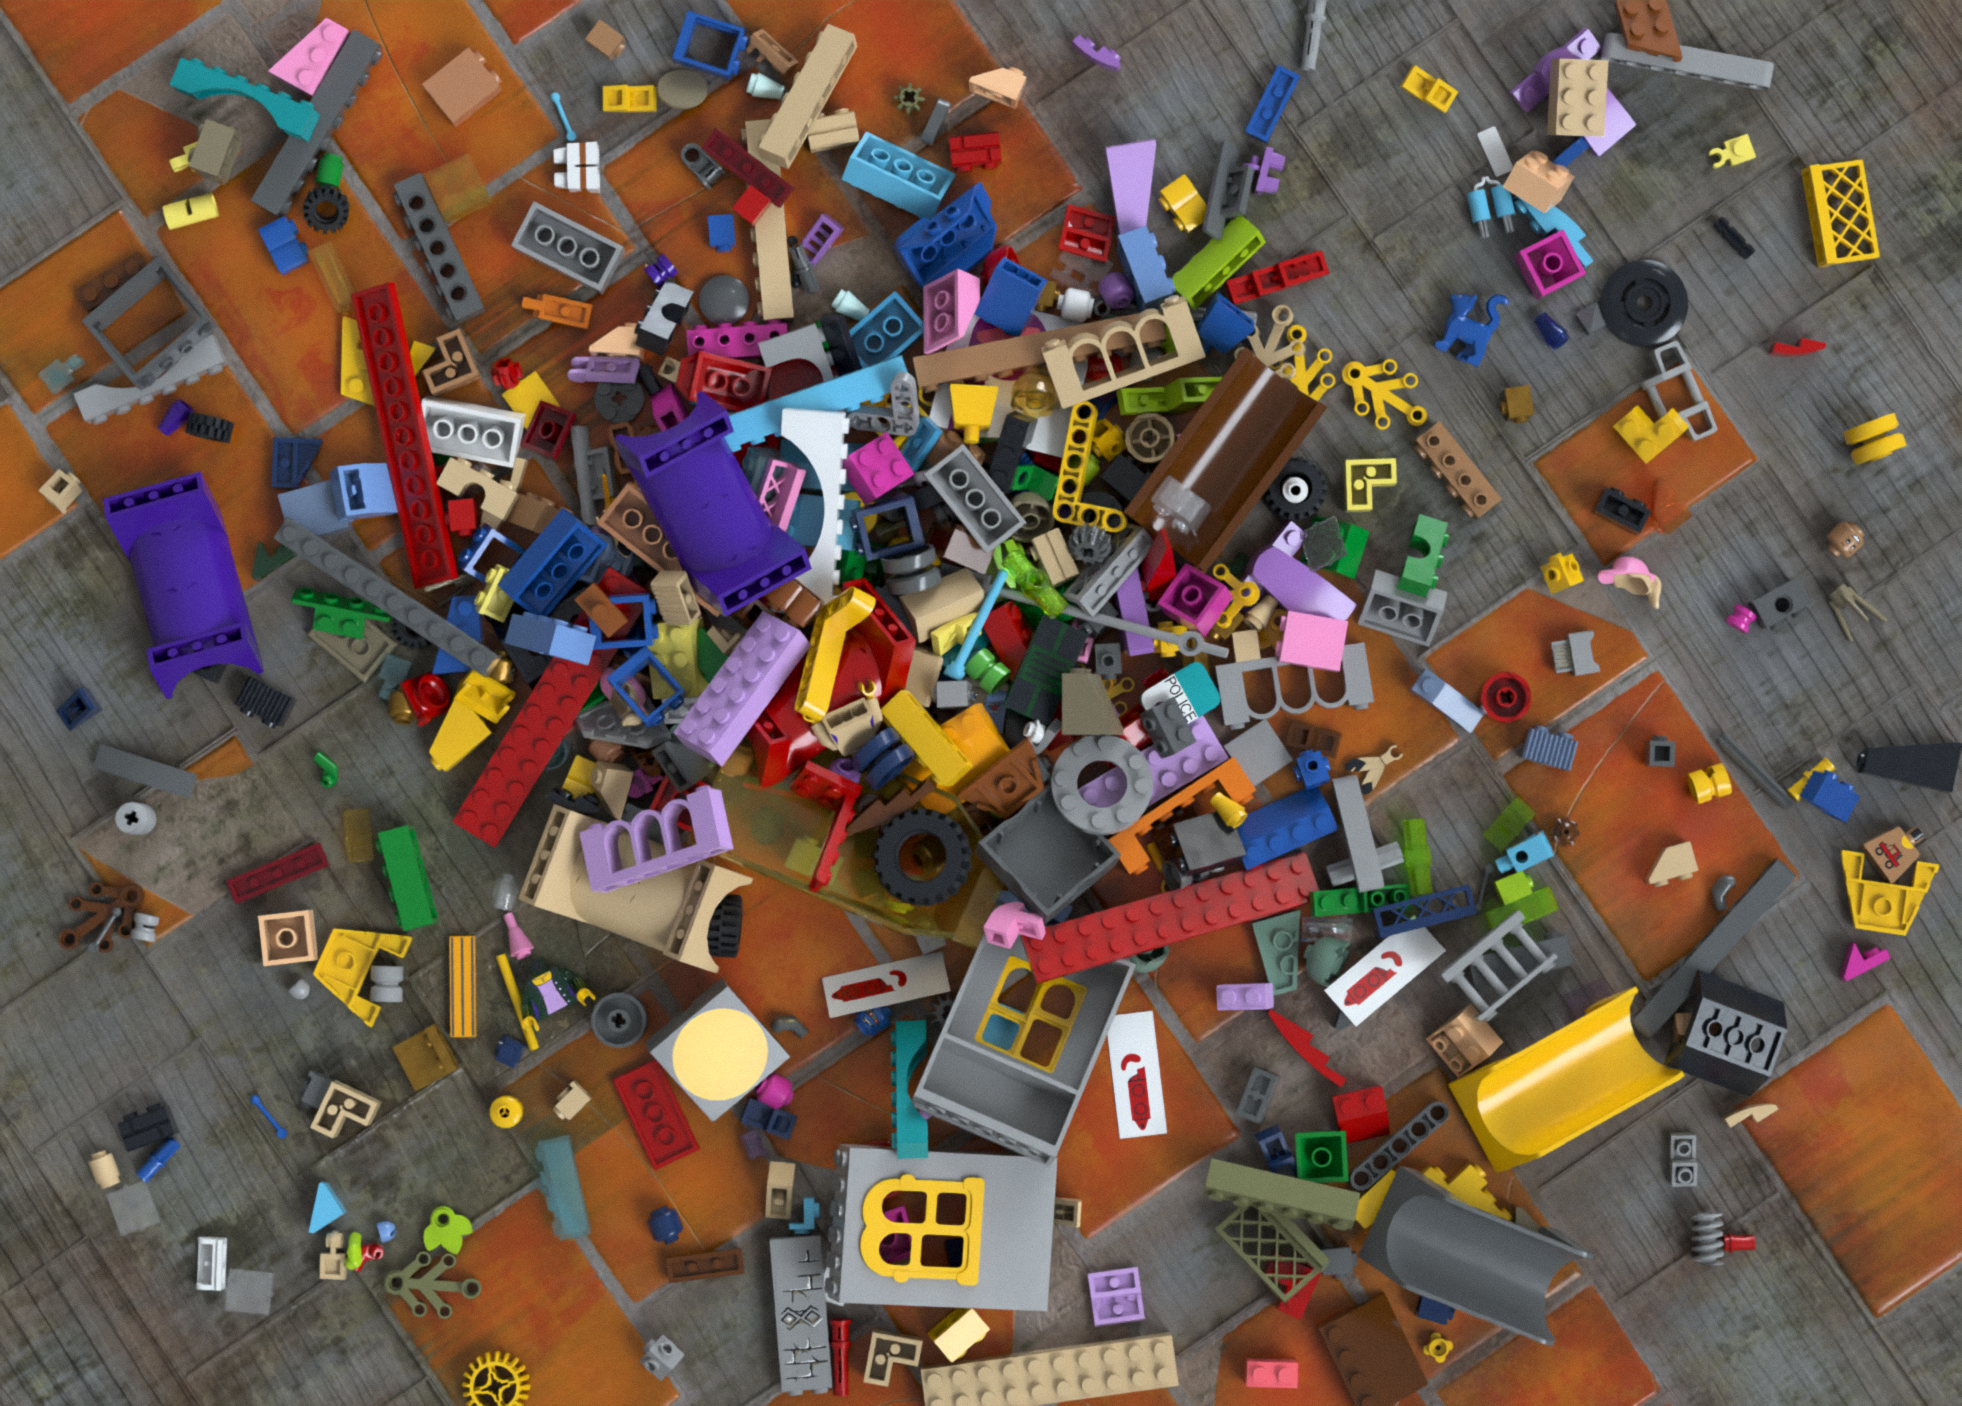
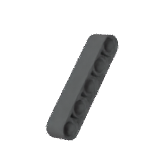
M1437 1100L1427 1103L1350 1170L1348 1174L1349 1183L1357 1190H1366L1446 1122L1449 1117L1447 1105ZM1437 1105L1441 1106L1443 1109L1442 1116L1439 1119H1433L1430 1114L1431 1109ZM1416 1122H1421L1424 1125L1423 1133L1417 1136L1413 1135L1411 1132L1412 1125ZM1398 1138L1403 1139L1405 1142L1404 1149L1400 1152H1395L1392 1148L1394 1140ZM1377 1155H1384L1386 1158V1163L1382 1168H1375L1373 1165V1160ZM1360 1171L1365 1172L1367 1175L1366 1182L1362 1185L1355 1184V1174Z

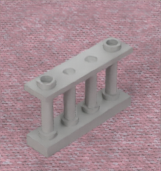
M1515 910L1438 974L1444 982L1448 983L1451 980L1459 985L1480 1011L1474 1017L1478 1022L1482 1020L1487 1022L1497 1014L1496 1008L1541 971L1545 974L1556 965L1554 960L1558 956L1555 953H1551L1546 957L1522 928L1523 924L1521 921L1525 917L1519 910ZM1508 932L1511 935L1515 934L1538 962L1528 973L1503 945L1502 937ZM1489 948L1498 953L1519 979L1508 989L1483 960L1484 956L1482 954ZM1470 964L1472 967L1476 966L1500 995L1489 1005L1463 976L1465 974L1463 970Z

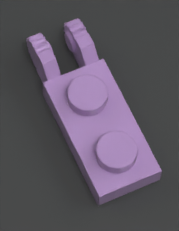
M575 357L571 362L574 369L569 370L567 376L570 381L579 383L591 381L634 384L640 363L637 358Z

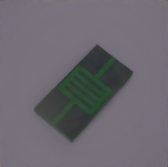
M1042 613L1002 706L1034 721L1039 720L1041 724L1048 727L1062 698V673H1070V668L1075 667L1088 634Z

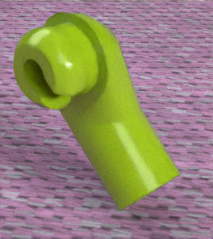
M357 1232L349 1235L348 1257L344 1260V1265L349 1270L360 1267L362 1263V1236Z

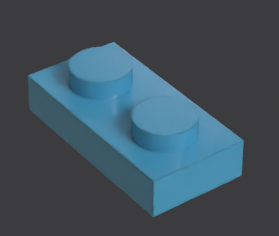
M922 416L916 433L908 437L900 450L913 472L918 471L943 433L926 416Z

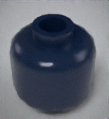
M668 1205L649 1213L650 1217L647 1220V1226L654 1241H664L665 1245L679 1239L678 1234L683 1231L684 1226L676 1209L668 1208Z

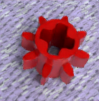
M510 358L498 360L494 364L495 369L491 370L495 386L501 384L503 389L516 387L520 383L519 378H523L519 362L513 363Z

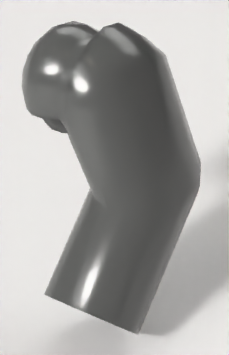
M793 1015L777 1016L770 1024L771 1030L774 1033L779 1034L781 1031L791 1030L800 1040L809 1031Z

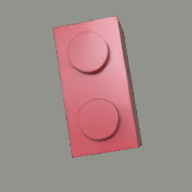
M1245 1358L1246 1387L1297 1388L1298 1362L1296 1359Z

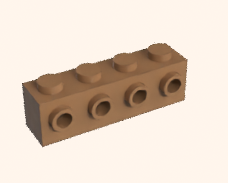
M1440 421L1414 441L1416 453L1422 459L1427 458L1432 465L1429 467L1432 473L1438 479L1442 477L1447 484L1445 487L1447 492L1454 499L1458 497L1463 504L1461 509L1469 518L1473 516L1477 520L1502 500Z

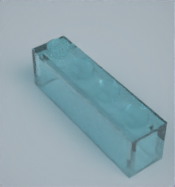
M570 1134L538 1141L535 1153L537 1161H542L544 1171L540 1172L543 1186H548L550 1196L546 1197L548 1210L553 1211L555 1221H552L554 1235H559V1239L562 1241L590 1234L592 1230Z

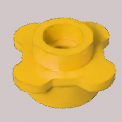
M1435 1332L1431 1334L1429 1343L1424 1345L1423 1352L1426 1355L1433 1356L1438 1363H1442L1445 1361V1356L1449 1350L1453 1349V1343L1450 1340L1443 1339L1439 1333Z

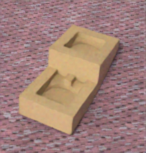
M1754 1104L1736 1109L1724 1115L1721 1119L1730 1128L1750 1116L1753 1122L1758 1123L1777 1111L1778 1108L1774 1104Z

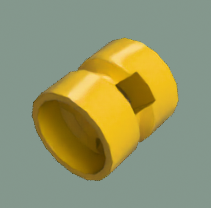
M1722 763L1707 767L1706 772L1697 770L1687 774L1689 789L1696 804L1710 801L1713 795L1719 798L1732 794L1731 783Z

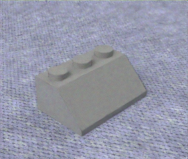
M1375 570L1361 610L1358 625L1429 647L1444 611L1447 592L1434 588V590L1429 589L1426 597H1422L1397 589L1400 577Z

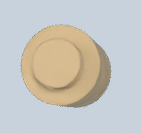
M105 1150L91 1155L92 1160L88 1161L96 1184H99L101 1189L120 1182L118 1177L120 1172L112 1153L107 1154Z

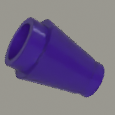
M181 399L172 402L158 425V429L165 435L170 436L188 421L189 413H194V410Z

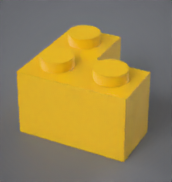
M1637 405L1613 427L1647 464L1683 434L1689 426L1674 408L1653 423Z

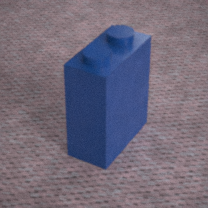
M1003 257L995 267L974 315L980 317L984 322L1002 329L1008 335L1020 337L1029 323L1048 280Z

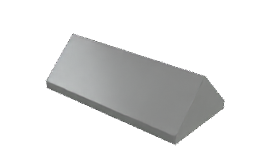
M964 444L924 474L925 478L986 554L1000 546L1026 524V521Z

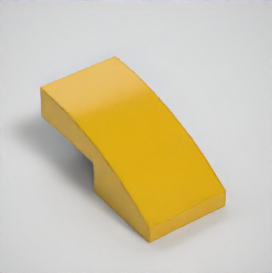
M1416 65L1411 67L1400 85V88L1443 113L1447 112L1458 93L1457 90L1439 78H1433Z
M603 86V111L657 112L656 86Z

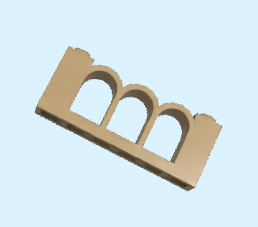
M1174 295L1164 300L1165 303L1160 304L1161 310L1153 308L1142 311L1134 319L1133 325L1124 321L1111 322L1103 328L1099 338L1094 334L1081 333L1074 336L1067 345L1065 339L1060 341L1057 338L1046 342L1045 346L1041 347L1062 408L1073 406L1205 358L1203 347L1184 296ZM1159 319L1167 324L1176 351L1148 361L1140 340V329L1146 321ZM1115 332H1128L1135 340L1143 363L1114 373L1106 350L1107 339ZM1082 344H1094L1103 355L1109 375L1081 385L1073 364V353Z

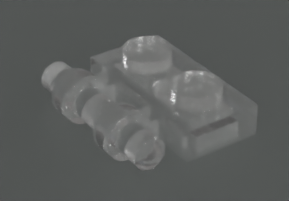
M1063 251L1058 261L1066 265L1065 269L1062 272L1054 267L1049 276L1058 280L1057 283L1061 286L1067 285L1070 288L1088 291L1091 298H1094L1097 291L1090 288V284L1092 281L1099 284L1103 277L1109 273L1114 262L1107 259L1106 263ZM1073 270L1085 276L1082 283L1070 276Z

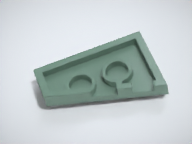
M1300 910L1251 923L1268 983H1273V996L1297 989Z

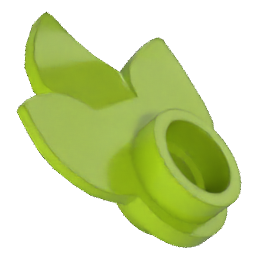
M447 1206L437 1207L431 1213V1224L424 1230V1244L428 1251L435 1249L441 1244L450 1253L458 1254L463 1243L462 1235L472 1233V1225L465 1216L455 1214L451 1208ZM440 1214H445L448 1217L446 1223L439 1221Z

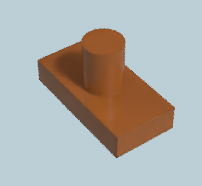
M595 582L575 598L578 605L608 638L628 621L626 616Z

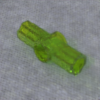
M1019 549L1012 551L1002 561L1001 565L1021 586L1022 594L1027 599L1034 600L1050 619L1056 618L1067 608L1068 603L1048 582L1046 572L1035 568ZM1031 582L1038 584V586H1034Z
M1424 818L1402 820L1405 843L1403 857L1405 868L1408 869L1410 894L1422 895L1433 893L1430 867L1432 865L1431 852L1426 840Z

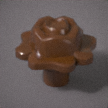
M1566 816L1562 818V821L1555 819L1554 825L1549 829V833L1553 834L1551 841L1559 843L1561 847H1565L1567 843L1574 845L1575 838L1580 835L1579 830L1576 829L1578 823L1571 821Z

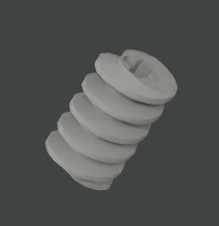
M137 802L125 803L120 806L115 816L116 825L121 831L136 835L147 834L152 831L157 820L156 813L152 807Z
M1703 1212L1690 1217V1220L1698 1222V1225L1691 1227L1692 1231L1698 1232V1235L1691 1237L1692 1241L1698 1242V1245L1692 1247L1691 1250L1699 1253L1698 1256L1692 1257V1261L1698 1262L1700 1265L1724 1264L1723 1261L1717 1260V1258L1724 1256V1252L1716 1249L1724 1245L1723 1241L1716 1239L1723 1236V1231L1716 1229L1723 1225L1721 1220L1716 1219L1722 1216L1723 1213Z

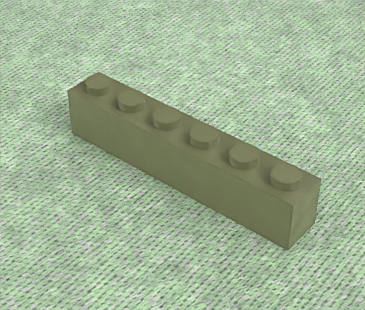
M1212 1158L1203 1195L1208 1196L1209 1199L1214 1201L1227 1200L1239 1207H1257L1261 1212L1271 1213L1274 1211L1282 1213L1283 1216L1291 1219H1296L1297 1217L1304 1218L1312 1224L1325 1223L1332 1225L1333 1228L1338 1230H1352L1360 1197L1358 1192Z

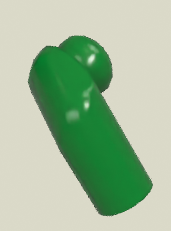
M319 751L312 761L322 768L320 783L324 788L334 787L338 781V766Z

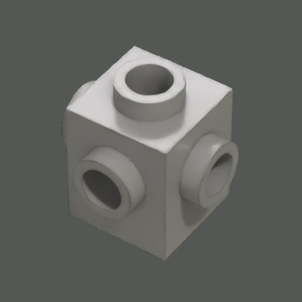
M662 1334L657 1341L651 1339L642 1350L645 1354L640 1358L639 1362L662 1381L685 1354Z

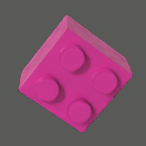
M887 432L843 460L842 469H846L847 479L865 506L914 475V472Z
M1185 563L1157 604L1166 616L1188 629L1200 633L1205 638L1233 596L1224 584Z

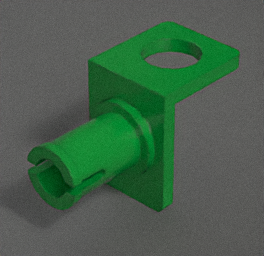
M1019 465L1016 467L1010 489H1027L1037 493L1046 500H1052L1057 489L1059 475L1051 474L1035 465ZM1025 472L1024 479L1021 483H1018L1020 475Z

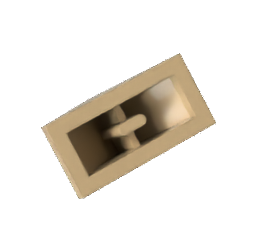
M1055 1197L1053 1224L1080 1227L1081 1199Z

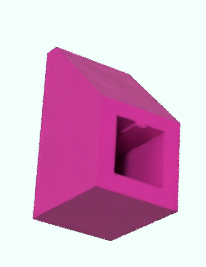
M673 383L651 396L653 416L662 432L678 425L690 415Z

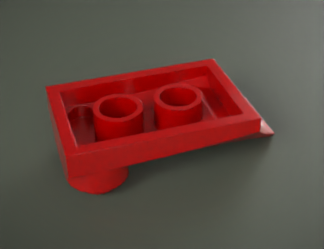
M698 351L681 359L675 387L689 401L697 402L698 397L696 394L703 391L724 409L739 412L764 403L772 368Z

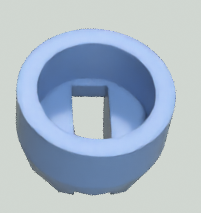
M383 1221L376 1223L382 1243L394 1238L396 1229L392 1222Z

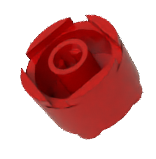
M1502 672L1490 676L1483 682L1478 692L1477 702L1482 713L1489 720L1496 723H1509L1520 719L1527 713L1531 705V692L1528 683L1521 676L1515 673ZM1507 692L1509 694L1507 697L1509 703H1501V696L1499 694Z

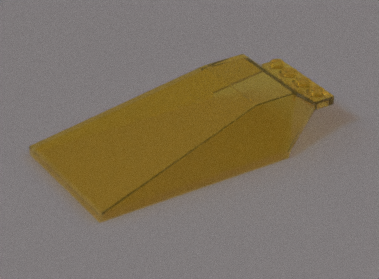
M747 734L744 736L725 764L720 767L711 787L721 790L733 844L732 850L717 856L898 934L954 940L976 950L984 932L983 927L995 907L1004 884L975 854L978 842L984 836L957 796L935 788L916 804L906 809L918 810V808H926L941 812L957 822L962 827V831L967 835L969 847L972 848V856L970 857L972 867L971 871H968V879L965 885H961L960 891L955 896L952 895L947 901L934 904V906H915L893 897L886 888L882 887L879 882L880 879L875 874L873 868L875 860L872 859V853L876 849V844H874L876 837L879 838L882 833L881 828L885 824L888 825L891 819L870 829L846 836L843 844L838 846L837 851L840 852L836 864L834 866L831 865L829 872L832 873L829 884L826 887L822 886L817 893H814L809 889L808 885L835 811L822 808L818 803L808 798L799 797L795 792L788 790L792 779L804 765L776 785L767 788L762 787L758 783V770L754 750ZM826 748L809 761L829 769L830 764L835 759H852L853 756L851 754L842 756L839 750L833 751ZM869 771L861 773L859 784L863 787L860 795L855 799L852 808L855 810L854 816L859 813V803L864 795H878L881 793L888 800L905 783L914 790L922 781L900 772L887 784L877 790H873L865 781ZM692 828L687 843L696 845L694 829ZM925 833L916 834L907 839L899 853L901 869L909 878L915 881L931 880L938 876L945 866V863H943L936 869L929 871L919 868L912 858L913 846L917 841L928 835Z

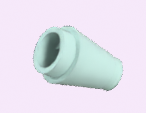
M759 72L758 74L751 73L746 92L750 93L752 97L781 100L784 85Z
M841 289L831 304L836 309L835 312L859 321L866 317L870 311L849 290L846 292Z

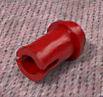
M1728 1233L1727 1236L1722 1237L1724 1242L1723 1250L1728 1251V1253H1733L1736 1250H1755L1756 1241L1754 1234L1732 1235Z

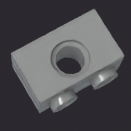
M968 681L936 682L937 688L932 689L933 703H936L937 707L941 710L968 709L973 705L972 684Z

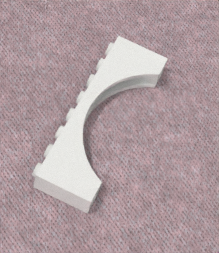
M784 408L782 410L781 435L794 443L809 459L820 480L824 497L823 527L817 546L809 557L812 569L796 577V579L821 598L825 605L838 596L835 595V585L840 583V570H836V562L841 560L842 545H838V535L843 533V520H839L840 509L844 510L845 495L841 494V484H846L847 471L842 469L843 459H847L848 444H844V434L849 433L850 419L846 418V412ZM770 607V610H771L772 612H777V611H775L773 608Z

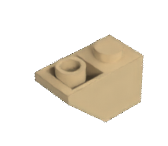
M1683 842L1662 848L1645 878L1646 884H1653L1655 888L1669 884L1668 879L1677 877L1678 881L1693 877L1692 872L1699 870L1691 842Z

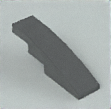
M104 744L99 745L93 768L186 798L191 797L198 775Z

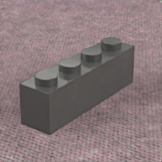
M1558 932L1544 934L1543 940L1535 941L1534 937L1531 938L1546 957L1551 953H1555L1558 956L1554 960L1556 965L1550 970L1573 965L1566 935L1559 936ZM1520 940V945L1510 947L1509 943L1503 944L1527 973L1538 964ZM1496 951L1484 952L1482 954L1485 963L1501 982L1518 978ZM1471 964L1467 966L1473 988L1490 985L1476 966L1472 967Z

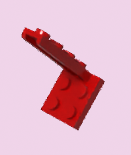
M808 760L792 779L788 790L795 792L799 797L808 798L818 803L822 808L835 811L808 885L812 892L817 893L822 886L826 887L831 880L832 873L829 872L831 865L834 866L839 858L840 852L837 849L839 844H843L848 831L845 830L846 824H850L854 817L855 810L852 808L863 786Z

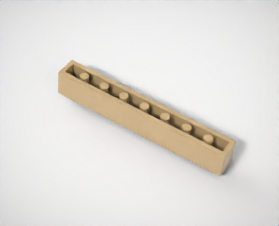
M771 119L745 121L746 129H741L742 143L747 144L750 154L781 177L780 166L762 159L758 148L759 139L762 134H766L770 127ZM771 203V206L755 224V227L750 228L751 241L757 244V252L753 253L754 268L759 267L760 276L755 277L756 292H761L762 302H757L758 316L763 317L765 323L768 320L794 321L784 204L781 208H778Z

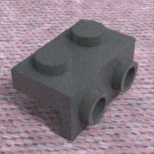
M1175 697L1169 698L1139 714L1156 752L1162 759L1174 755L1196 742Z

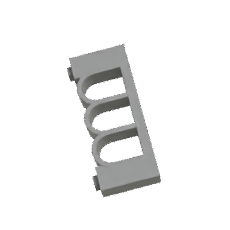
M1364 642L1344 645L1341 661L1344 693L1341 699L1335 703H1327L1321 700L1316 691L1313 668L1305 667L1309 688L1308 702L1299 709L1287 706L1281 696L1277 667L1292 664L1278 662L1279 656L1214 667L1217 689L1220 695L1223 726H1229L1230 730L1245 728L1244 723L1250 722L1249 717L1255 720L1270 718L1279 708L1288 714L1298 715L1306 712L1314 703L1324 709H1334L1346 702L1347 707L1353 706L1354 710L1369 708L1368 703L1374 702ZM1270 668L1275 697L1274 706L1266 714H1257L1248 707L1242 673Z

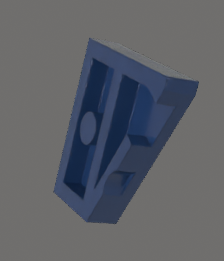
M273 437L271 487L298 489L323 445V440Z

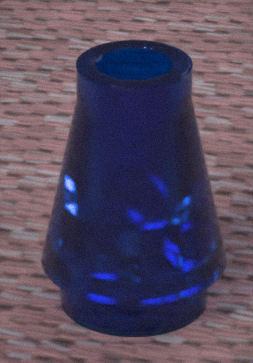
M1546 312L1534 320L1547 346H1551L1553 350L1560 348L1569 340L1568 331L1549 317Z

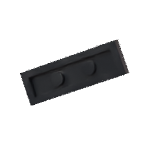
M825 315L819 319L839 377L862 369L844 315Z

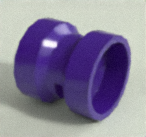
M664 254L657 258L656 263L644 268V271L658 288L664 285L666 279L674 277L679 273Z

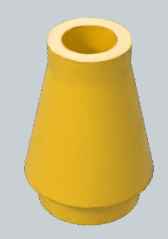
M1221 792L1214 795L1210 801L1225 824L1234 829L1240 826L1248 815L1244 811L1245 808L1224 796Z

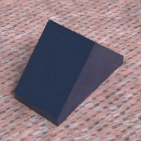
M81 687L56 712L68 730L71 731L103 709L91 691Z

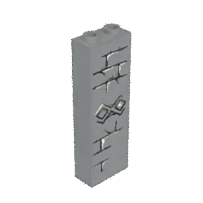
M821 1234L770 1238V1252L782 1392H788V1396L802 1395L803 1390H813L814 1394L827 1393L828 1388L833 1387Z

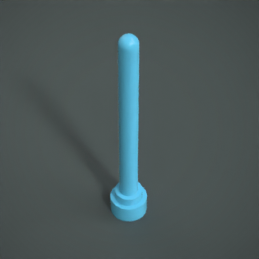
M999 570L955 661H952L950 665L947 664L943 672L945 676L955 681L963 680L965 675L964 664L1008 576L1007 570Z

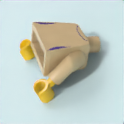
M868 679L870 687L866 691L864 690V685L861 682L858 683V690L866 695L867 700L863 697L827 713L819 722L802 714L806 721L811 722V729L821 745L833 751L839 750L842 756L851 754L854 757L863 746L875 737L883 716L877 697L874 698L873 695L876 691L874 682Z

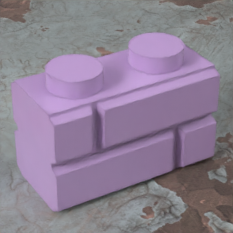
M1273 983L1217 985L1218 1010H1257L1274 1007Z

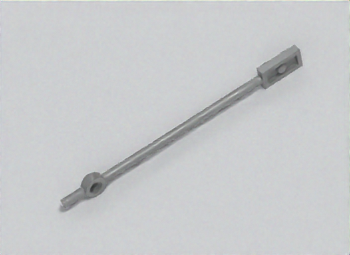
M942 563L940 569L941 578L963 567ZM969 569L982 587L985 599L992 586L990 583L992 575H984ZM1002 587L998 595L1178 645L1179 651L1185 656H1195L1201 652L1223 658L1228 656V648L1204 642L1202 635L1196 631H1187L1177 635L1101 613H1096L1094 617H1090L1079 607ZM1191 638L1196 641L1194 648L1188 646V641Z

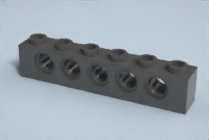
M420 172L394 184L396 192L393 193V196L398 206L403 205L407 214L403 216L408 228H414L417 237L413 239L420 252L424 250L428 258L424 263L430 274L434 273L438 280L434 284L440 297L444 295L446 297L448 305L445 306V309L450 319L455 318L460 324L486 312L424 175ZM414 199H423V206L420 209H411V203ZM425 221H432L434 224L430 232H422L421 226ZM435 244H443L444 250L441 254H432V247ZM446 266H453L454 274L449 278L443 277L442 270ZM458 288L464 289V297L461 300H454L452 297L454 290Z

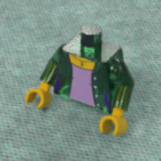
M539 958L528 964L535 978L525 982V987L521 993L520 1009L523 1018L521 1026L526 1034H528L527 1029L531 1025H534L535 1030L538 1031V1021L577 1001L583 1006H587L584 1002L585 998L590 996L595 1000L596 997L588 989L580 975L568 968H560L559 966L548 970L542 958Z

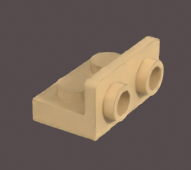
M712 626L707 632V635L718 648L729 656L745 636V634L733 633L727 628L721 629Z

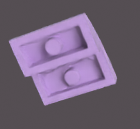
M1138 1267L1088 1274L1095 1327L1145 1320Z

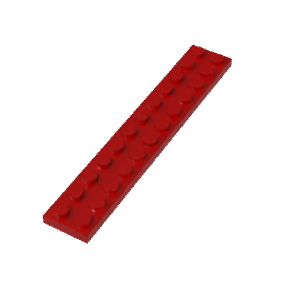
M388 282L352 293L351 298L414 589L459 577L448 527L445 525V513L439 485L436 484L438 480L395 282Z
M609 566L597 585L606 595L651 592ZM643 602L615 604L628 621L609 638L603 632L604 641L625 639L643 610ZM582 610L574 625L588 628L587 633L590 634L589 616ZM619 648L593 650L589 665L553 657L453 819V823L496 848Z
M1306 852L1255 866L1249 870H1240L1192 884L1182 889H1175L1045 927L1046 934L1042 940L1021 935L1020 938L1035 983L1039 984L1310 904L1309 892L1319 891Z

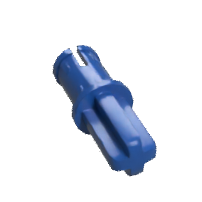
M169 1137L155 1153H150L151 1157L136 1171V1174L144 1182L148 1183L161 1167H166V1162L180 1148L178 1141Z

